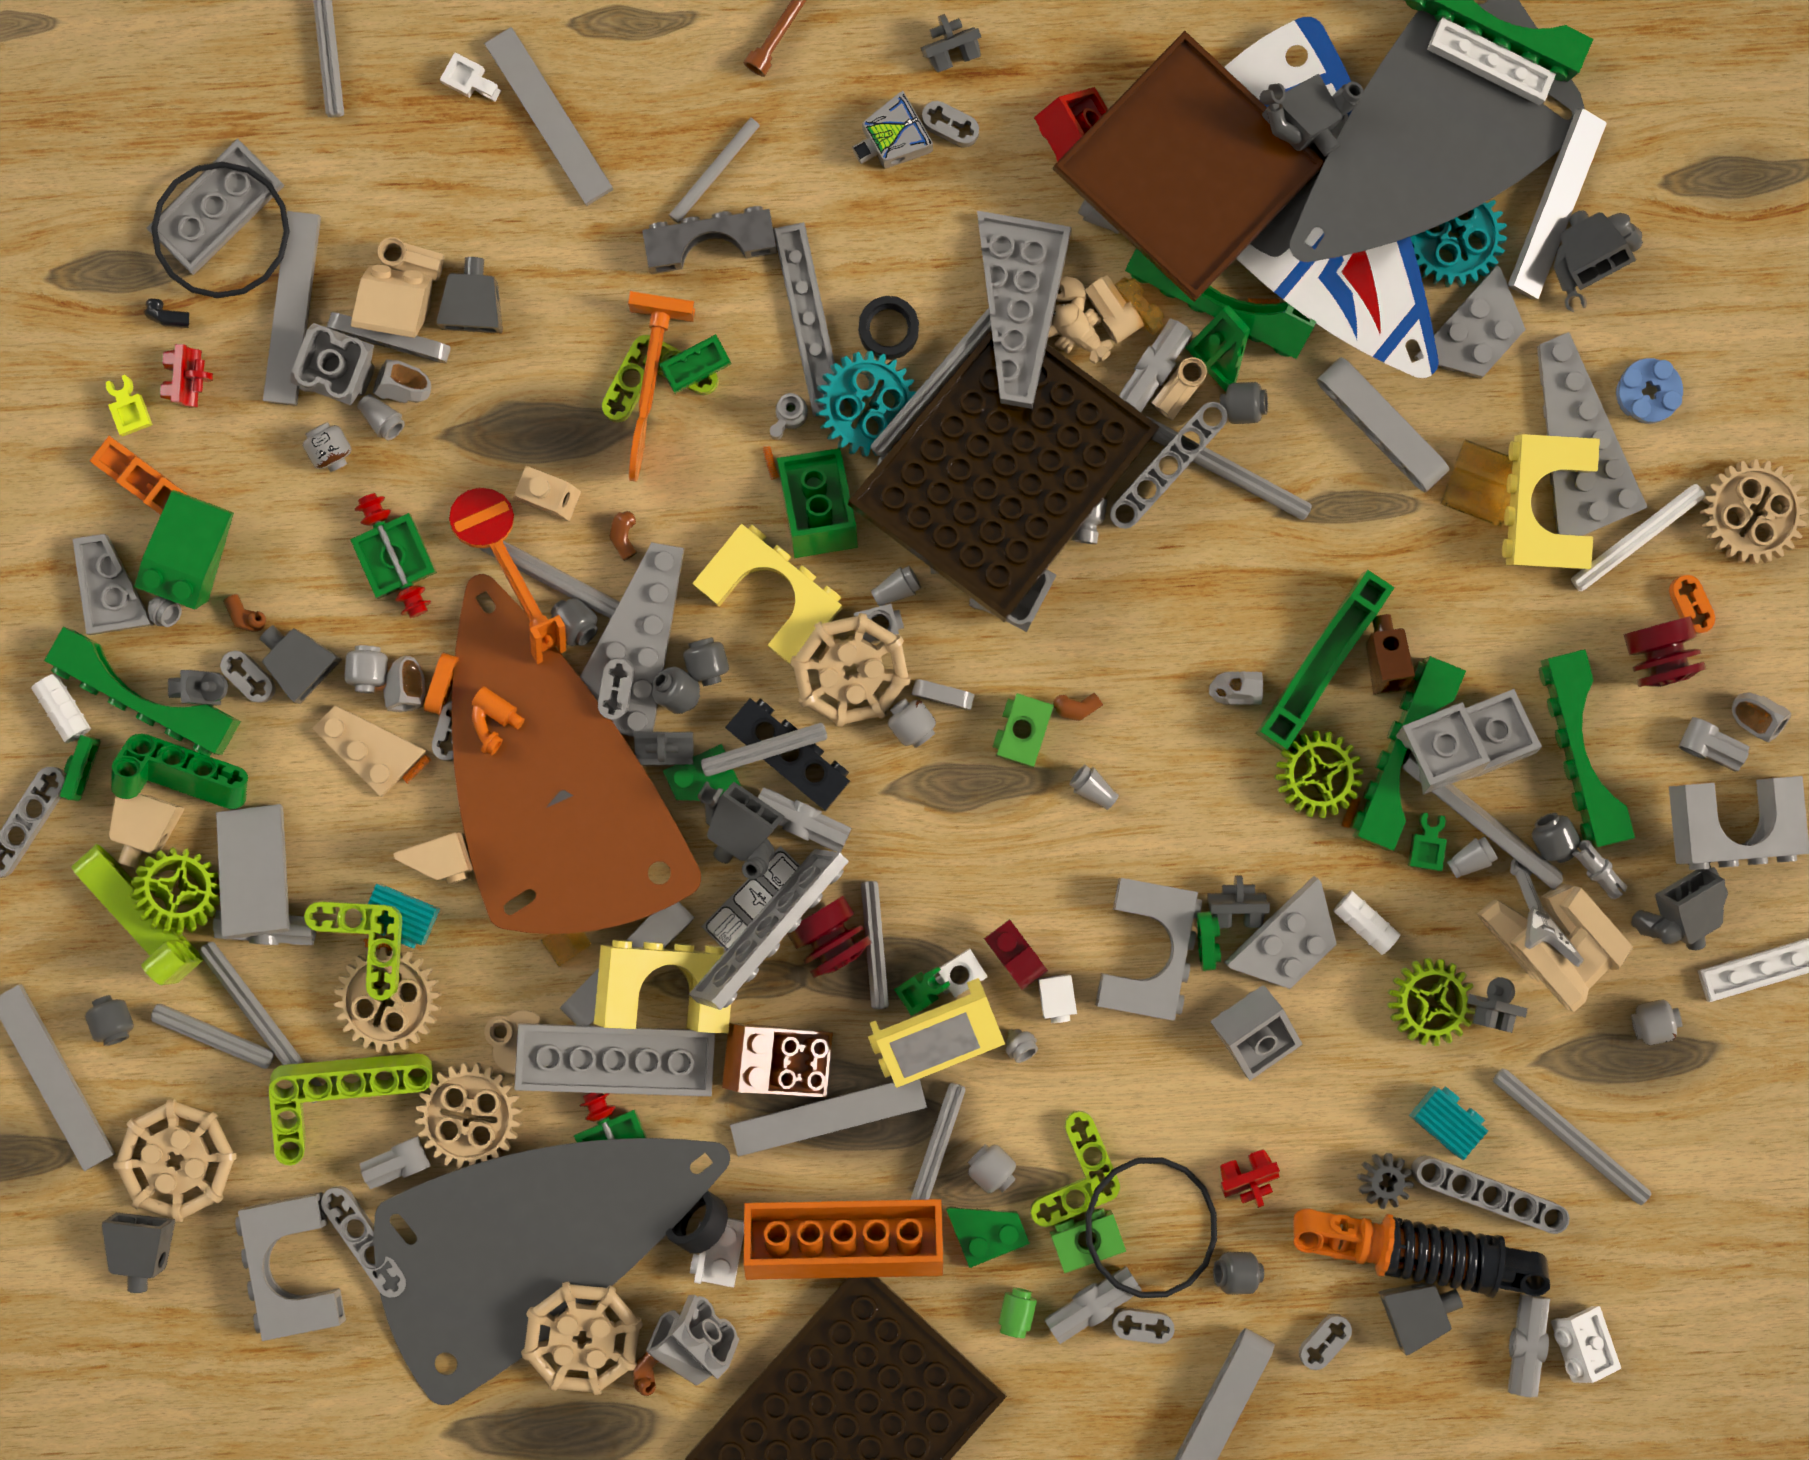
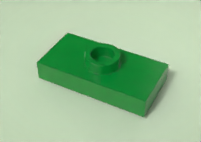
M715 334L659 365L674 394L728 367L732 363Z
M80 735L74 755H70L65 764L64 773L67 775L59 797L74 801L82 799L101 743L100 739Z

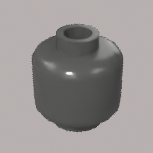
M1238 382L1228 385L1226 394L1220 395V404L1226 409L1229 422L1232 424H1251L1261 421L1262 415H1267L1268 413L1267 390H1262L1258 382Z
M580 599L561 600L553 606L551 618L560 615L565 624L567 645L583 646L594 638L598 630L597 616Z
M713 637L688 643L689 649L684 651L683 658L689 675L695 681H702L703 687L722 682L720 675L727 673L729 670L723 644L718 641L714 642Z
M675 666L668 667L654 678L652 697L657 704L670 712L683 714L697 705L700 698V686L698 681H695L684 670Z
M1550 813L1535 822V828L1531 836L1545 860H1557L1559 863H1563L1574 857L1572 853L1579 847L1581 839L1567 816Z
M111 995L92 1001L93 1007L86 1012L85 1019L95 1042H103L104 1046H110L128 1039V1033L133 1029L134 1024L126 1002L121 999L112 1000Z
M1226 1252L1214 1264V1282L1227 1295L1253 1294L1258 1289L1259 1283H1262L1264 1280V1267L1251 1252Z

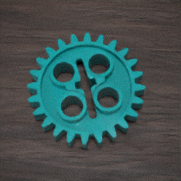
M1495 200L1488 203L1484 202L1468 211V220H1460L1456 217L1440 224L1439 233L1435 234L1426 230L1410 236L1418 266L1424 268L1422 273L1423 279L1431 273L1434 275L1433 284L1435 285L1441 278H1445L1447 288L1452 285L1454 279L1457 280L1459 287H1463L1466 284V277L1474 284L1478 281V273L1483 277L1489 273L1487 265L1494 268L1499 263L1494 256H1501L1505 251L1497 244H1502L1507 240L1506 236L1499 234V232L1507 227V224L1497 223V219L1503 212H1493L1491 210L1496 203ZM1450 231L1452 233L1458 232L1460 237L1458 239L1456 237L1450 238L1448 233ZM1471 236L1479 238L1482 243V249L1472 248L1469 245L1468 238ZM1446 249L1450 251L1453 255V262H1444L1439 256V250ZM1461 251L1465 256H1467L1466 261L1462 259Z
M873 351L866 352L863 360L860 352H856L853 354V362L848 356L842 357L841 363L843 368L836 363L832 364L830 367L834 375L829 373L823 374L822 378L828 384L817 387V390L823 393L824 397L815 400V403L823 405V410L817 412L816 416L826 418V421L820 428L826 429L830 427L832 431L827 439L831 440L838 437L840 440L837 448L839 449L849 444V454L851 455L855 454L858 448H860L862 457L868 456L871 444L916 393V391H909L908 389L914 383V380L904 381L902 378L907 369L904 368L896 371V359L885 364V354L878 356L874 360ZM859 373L864 374L869 381L866 390L860 389L856 383ZM882 380L883 385L869 402L872 409L864 411L858 420L856 428H852V422L865 407V403L862 400L871 397L878 381ZM885 391L890 392L895 398L892 408L887 407L883 402ZM842 400L848 401L852 407L849 417L843 416L839 410ZM869 418L874 419L878 424V431L875 435L870 434L866 429V422Z

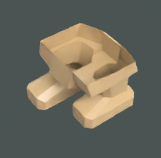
M1561 883L1556 889H1551L1539 897L1543 904V909L1550 915L1584 959L1579 967L1571 963L1547 942H1541L1531 949L1526 948L1525 938L1528 918L1499 900H1492L1477 913L1480 920L1533 980L1536 979L1538 982L1541 980L1567 1010L1575 1012L1586 1002L1589 989L1608 969H1619L1633 949L1629 941L1581 887Z

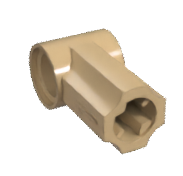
M396 237L382 240L377 250L381 263L389 266L391 270L403 272L408 270L419 271L425 276L433 277L432 281L437 282L441 275L445 258L444 254L403 243ZM398 248L402 250V255L397 261L386 260V254L390 249Z
M1108 275L1101 277L1085 289L1088 299L1102 318L1103 327L1116 344L1144 326L1137 310L1131 303H1126Z
M1190 357L1182 361L1151 402V405L1162 415L1173 421L1197 388L1203 383L1207 375V368L1204 362L1196 357ZM1187 366L1196 367L1200 373L1199 379L1194 382L1186 380L1183 376V369Z

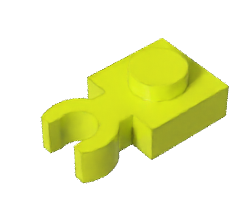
M122 375L124 387L121 390H115V386L111 381H107L105 384L108 393L114 396L117 401L108 406L118 433L122 437L153 425L142 395L139 393L131 395L133 382L126 375Z

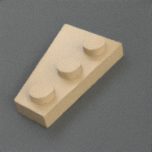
M336 705L312 728L380 797H383L428 752Z

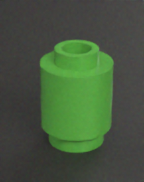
M1013 1287L1012 1292H1005L998 1322L1001 1325L1000 1333L1015 1338L1026 1337L1027 1331L1031 1330L1037 1299L1031 1297V1291Z

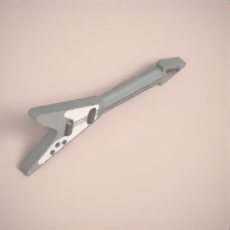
M1513 859L1511 861L1510 873L1516 876L1530 910L1528 913L1525 947L1531 949L1541 942H1547L1571 963L1579 967L1584 959L1550 915L1543 909L1530 878L1532 872L1516 859Z

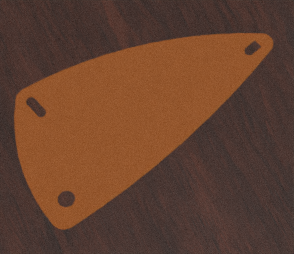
M486 574L475 575L466 585L455 648V656L459 657L453 670L452 742L457 794L464 834L478 887L491 922L498 928L524 933L570 934L590 932L639 920L666 909L697 891L701 883L700 869L669 810L613 721L605 718L600 713L597 699L556 647L542 652L543 662L539 664L535 662L531 654L530 620L525 611L492 577ZM487 591L495 604V610L490 614L483 611L475 598ZM484 686L517 707L516 713L525 719L522 726L517 730L510 724L504 727L486 715L485 720L490 734L495 731L503 739L501 746L492 756L481 752L483 744L472 720V701L477 692ZM561 790H565L573 795L547 807ZM655 862H664L670 868V878L664 884H655L648 877L649 867ZM528 889L535 891L536 898L534 901L512 915L505 913L504 905Z

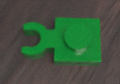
M1421 813L1419 825L1423 832L1422 835H1412L1408 866L1442 871L1447 839L1438 838V833L1445 827V816L1438 815L1436 826L1431 827L1427 823L1428 813Z
M934 967L925 974L921 971L894 989L911 1016L938 1000L937 995L949 988V981L939 984L935 979V975L941 971L939 967Z

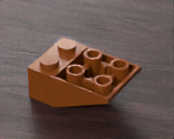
M729 1023L722 1088L742 1093L826 1097L833 1032Z

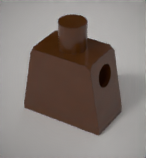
M1390 614L1376 616L1372 621L1374 632L1371 633L1366 642L1373 695L1404 691L1415 677L1405 630L1403 628H1393Z

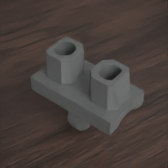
M942 14L938 16L940 26L930 29L932 39L941 35L944 36V39L920 47L923 57L929 58L936 72H941L953 67L948 50L959 47L964 62L980 57V47L977 39L981 38L979 28L975 29V27L953 35L952 31L962 28L960 19L948 22L946 15Z
M180 670V678L168 679L169 698H181V703L221 705V699L225 697L228 690L227 681L220 673Z
M634 732L635 756L641 765H694L693 732Z
M1235 875L1234 885H1222V893H1207L1209 910L1212 917H1218L1220 928L1232 927V914H1244L1243 922L1245 927L1260 928L1263 925L1265 913L1270 911V903L1267 902L1266 893H1255V884L1243 885L1242 875Z
M1497 977L1489 983L1487 988L1488 998L1469 994L1467 1003L1476 1005L1472 1022L1474 1024L1512 1033L1516 1016L1526 1018L1528 1008L1509 1004L1515 996V987L1511 980L1507 978Z

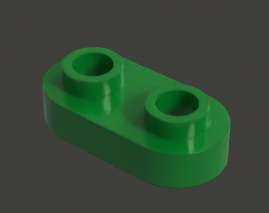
M1210 911L1196 913L1201 970H1216V963H1221L1219 943H1215V937L1220 936L1218 917H1212Z

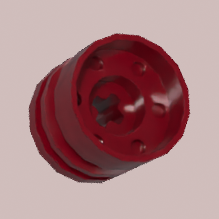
M1691 616L1623 634L1629 655L1645 654L1646 661L1635 665L1633 671L1636 672L1649 668L1651 675L1637 679L1638 688L1643 686L1661 687L1684 681L1706 669L1704 662L1689 665L1687 657L1702 654L1701 649L1685 650L1683 643L1697 637Z
M844 896L805 918L794 931L787 933L796 949L810 944L814 949L803 960L805 964L816 958L820 959L822 964L810 971L813 978L839 970L858 958L864 949L872 943L868 936L856 943L852 939V936L863 930L862 925L846 929L844 923L853 916L854 912Z

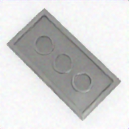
M238 138L213 162L223 161L250 167L271 182L277 193L285 186ZM227 168L206 170L161 213L157 228L159 242L194 275L273 196L265 185L248 173ZM151 223L146 229L152 234Z
M276 804L216 812L222 937L226 940L290 931L283 806Z

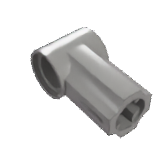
M1696 717L1691 718L1678 746L1681 750L1702 759L1708 758L1734 772L1739 771L1745 763L1750 746L1719 732V728Z
M418 1136L391 1147L392 1150L360 1163L362 1177L369 1189L379 1187L401 1176L405 1178L430 1167Z

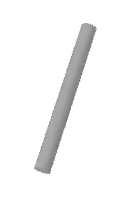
M749 118L672 210L669 216L675 222L679 223L760 127L753 118Z

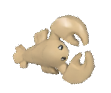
M1062 277L1059 286L1061 293L1057 295L1056 302H1071V304L1055 306L1048 338L1061 335L1054 343L1058 349L1069 353L1074 344H1076L1078 347L1091 352L1090 362L1096 364L1098 361H1104L1111 354L1110 349L1113 347V344L1110 340L1102 342L1099 340L1100 338L1093 326L1101 323V318L1098 317L1097 312L1093 308L1088 309L1086 313L1083 312L1087 299L1086 287L1077 278Z

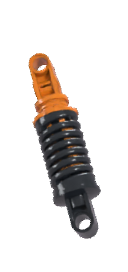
M1302 1209L1293 1218L1294 1245L1299 1251L1326 1255L1335 1259L1352 1260L1362 1265L1365 1262L1375 1264L1376 1274L1380 1277L1385 1275L1409 1279L1412 1275V1279L1416 1282H1420L1424 1278L1427 1284H1433L1437 1281V1284L1442 1287L1449 1283L1451 1288L1457 1289L1461 1285L1464 1291L1471 1290V1292L1484 1294L1491 1298L1496 1296L1499 1289L1525 1293L1530 1296L1543 1295L1550 1289L1548 1261L1545 1255L1535 1251L1530 1252L1506 1247L1505 1239L1501 1235L1491 1236L1482 1233L1474 1235L1471 1231H1464L1462 1233L1460 1229L1449 1230L1445 1226L1439 1228L1434 1224L1425 1226L1423 1222L1412 1223L1408 1219L1402 1220V1218L1393 1217L1391 1214H1386L1381 1224L1372 1223L1371 1219L1368 1218L1356 1219L1347 1215H1335L1314 1209Z

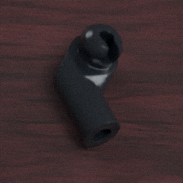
M148 299L146 301L144 313L148 319L167 327L189 328V312L163 310L164 303L160 299Z

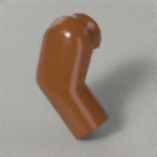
M630 511L619 512L614 516L609 535L623 561L637 554L628 539L630 528L636 524V518Z
M238 594L223 600L235 627L250 632H258L265 627L266 616L264 613L244 609Z
M1095 692L1081 702L1068 699L1067 695H1059L1053 702L1056 713L1060 717L1074 721L1083 720L1103 706Z
M647 1351L637 1361V1366L633 1370L635 1389L643 1396L653 1394L656 1389L653 1367L659 1362Z

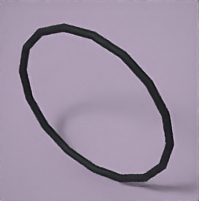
M223 161L195 166L174 179L157 202L151 226L155 255L169 277L191 293L213 298L246 294L267 281L284 258L290 233L286 206L272 183L250 167ZM218 168L248 173L265 185L280 207L284 231L278 256L265 274L244 288L223 292L193 287L176 275L161 253L157 229L163 204L176 186L197 172Z
M1163 1157L1135 1158L1112 1169L1095 1188L1085 1215L1086 1244L1096 1268L1115 1288L1139 1298H1165L1191 1286L1208 1267L1217 1242V1212L1206 1186L1187 1167ZM1137 1164H1164L1185 1173L1201 1190L1211 1215V1241L1203 1263L1186 1282L1167 1291L1140 1292L1119 1283L1102 1266L1092 1242V1213L1100 1192L1117 1173Z

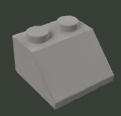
M1264 985L1250 992L1245 998L1229 1009L1224 1010L1219 1016L1210 1021L1221 1041L1249 1081L1303 1045L1284 1009Z

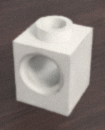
M969 948L939 967L941 969L939 971L940 976L935 979L939 984L949 981V988L943 992L945 995L951 992L954 997H957L969 989L967 982L977 978L982 981L988 976ZM958 965L966 967L969 972L968 979L962 984L954 983L950 978L951 970Z
M1064 974L1038 978L1043 1017L1045 1019L1051 1018V1023L1071 1021L1070 1015L1077 1014L1071 975Z

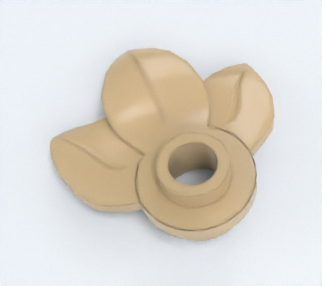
M518 1010L509 1017L499 1015L487 1022L484 1030L485 1038L493 1046V1060L505 1072L515 1075L518 1023L539 1024L540 1017L537 1014L528 1010ZM499 1025L507 1029V1034L503 1038L496 1035V1028Z

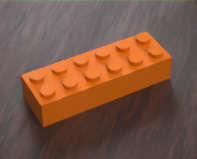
M942 1200L744 1203L746 1280L943 1276Z

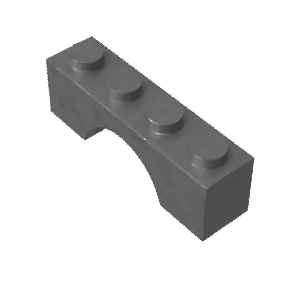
M762 206L749 207L744 209V213L734 215L729 211L713 214L712 218L700 220L699 217H687L682 219L680 224L668 225L667 222H657L650 224L649 229L642 230L648 268L651 274L683 269L685 259L690 250L698 243L708 239H723L731 242L742 252L746 259L777 254L770 209L763 210Z

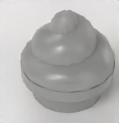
M160 596L149 601V617L157 626L171 627L180 619L182 609L178 603Z
M1010 1029L1006 1040V1053L1010 1058H1014L1017 1063L1024 1062L1038 1051L1037 1039L1028 1031L1022 1032L1020 1029Z

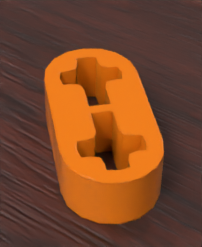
M1692 575L1677 577L1670 584L1669 594L1680 619L1689 616L1692 619L1695 618L1696 614L1692 607L1694 606L1698 615L1704 614L1706 617L1702 621L1703 627L1700 624L1694 625L1696 634L1708 632L1714 626L1716 618L1700 581ZM1681 582L1684 585L1692 586L1693 590L1689 592L1692 603H1690L1686 594H1679L1678 590L1682 588Z
M444 652L441 654L426 696L424 711L440 716L453 685V670L459 657Z

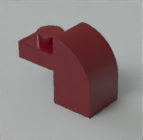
M1010 919L983 938L1021 990H1024L1048 972L1045 965Z

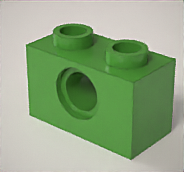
M1018 693L1015 695L1014 700L1008 698L1002 717L1008 718L1004 731L998 729L992 746L998 749L996 756L1033 768L1054 705ZM1017 721L1027 722L1031 728L1029 737L1025 739L1017 738L1013 733L1014 723Z
M1104 1208L1095 1209L1092 1213V1232L1096 1235L1093 1245L1100 1261L1126 1252L1112 1211L1105 1212ZM1068 1219L1055 1224L1056 1230L1051 1231L1050 1234L1064 1273L1093 1264L1094 1261L1088 1246L1085 1247L1078 1243L1080 1233L1086 1231V1219L1074 1223L1073 1219Z

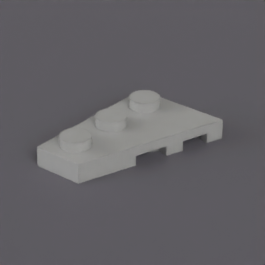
M100 534L73 539L86 634L96 635L154 625L109 536Z

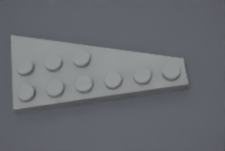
M977 211L1000 403L1032 409L1070 241L1071 227Z
M1565 333L1537 346L1540 382L1543 386L1544 418H1546V436L1600 439L1597 472H1550V483L1553 487L1554 497L1553 513L1554 518H1556L1557 534L1583 536L1647 508V504L1570 333Z
M651 542L580 676L598 701L606 664L615 658H624L633 665L634 679L627 712L620 718L611 719L623 735L634 736V732H654L658 704L652 697L653 681L656 675L662 672L665 667L685 548ZM618 663L617 668H611L610 674L615 675L614 686L619 687L620 679L628 675V671H624L622 668L623 664ZM613 690L611 700H605V706L610 708V713L614 714L616 709L622 708V703L617 702L618 691Z

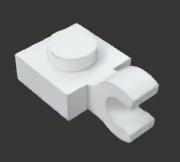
M456 52L440 78L442 84L468 98L476 90L484 97L496 102L501 92L497 88V84L482 77L485 72L483 66Z

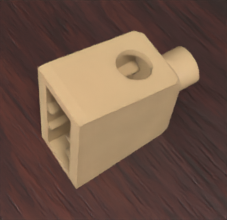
M525 466L513 500L570 522L581 491L567 481ZM567 494L566 500L563 504L564 497Z
M139 793L131 799H122L116 796L109 839L124 844L118 862L137 868L143 851L156 854L157 851L162 850L180 819L184 807L143 793Z

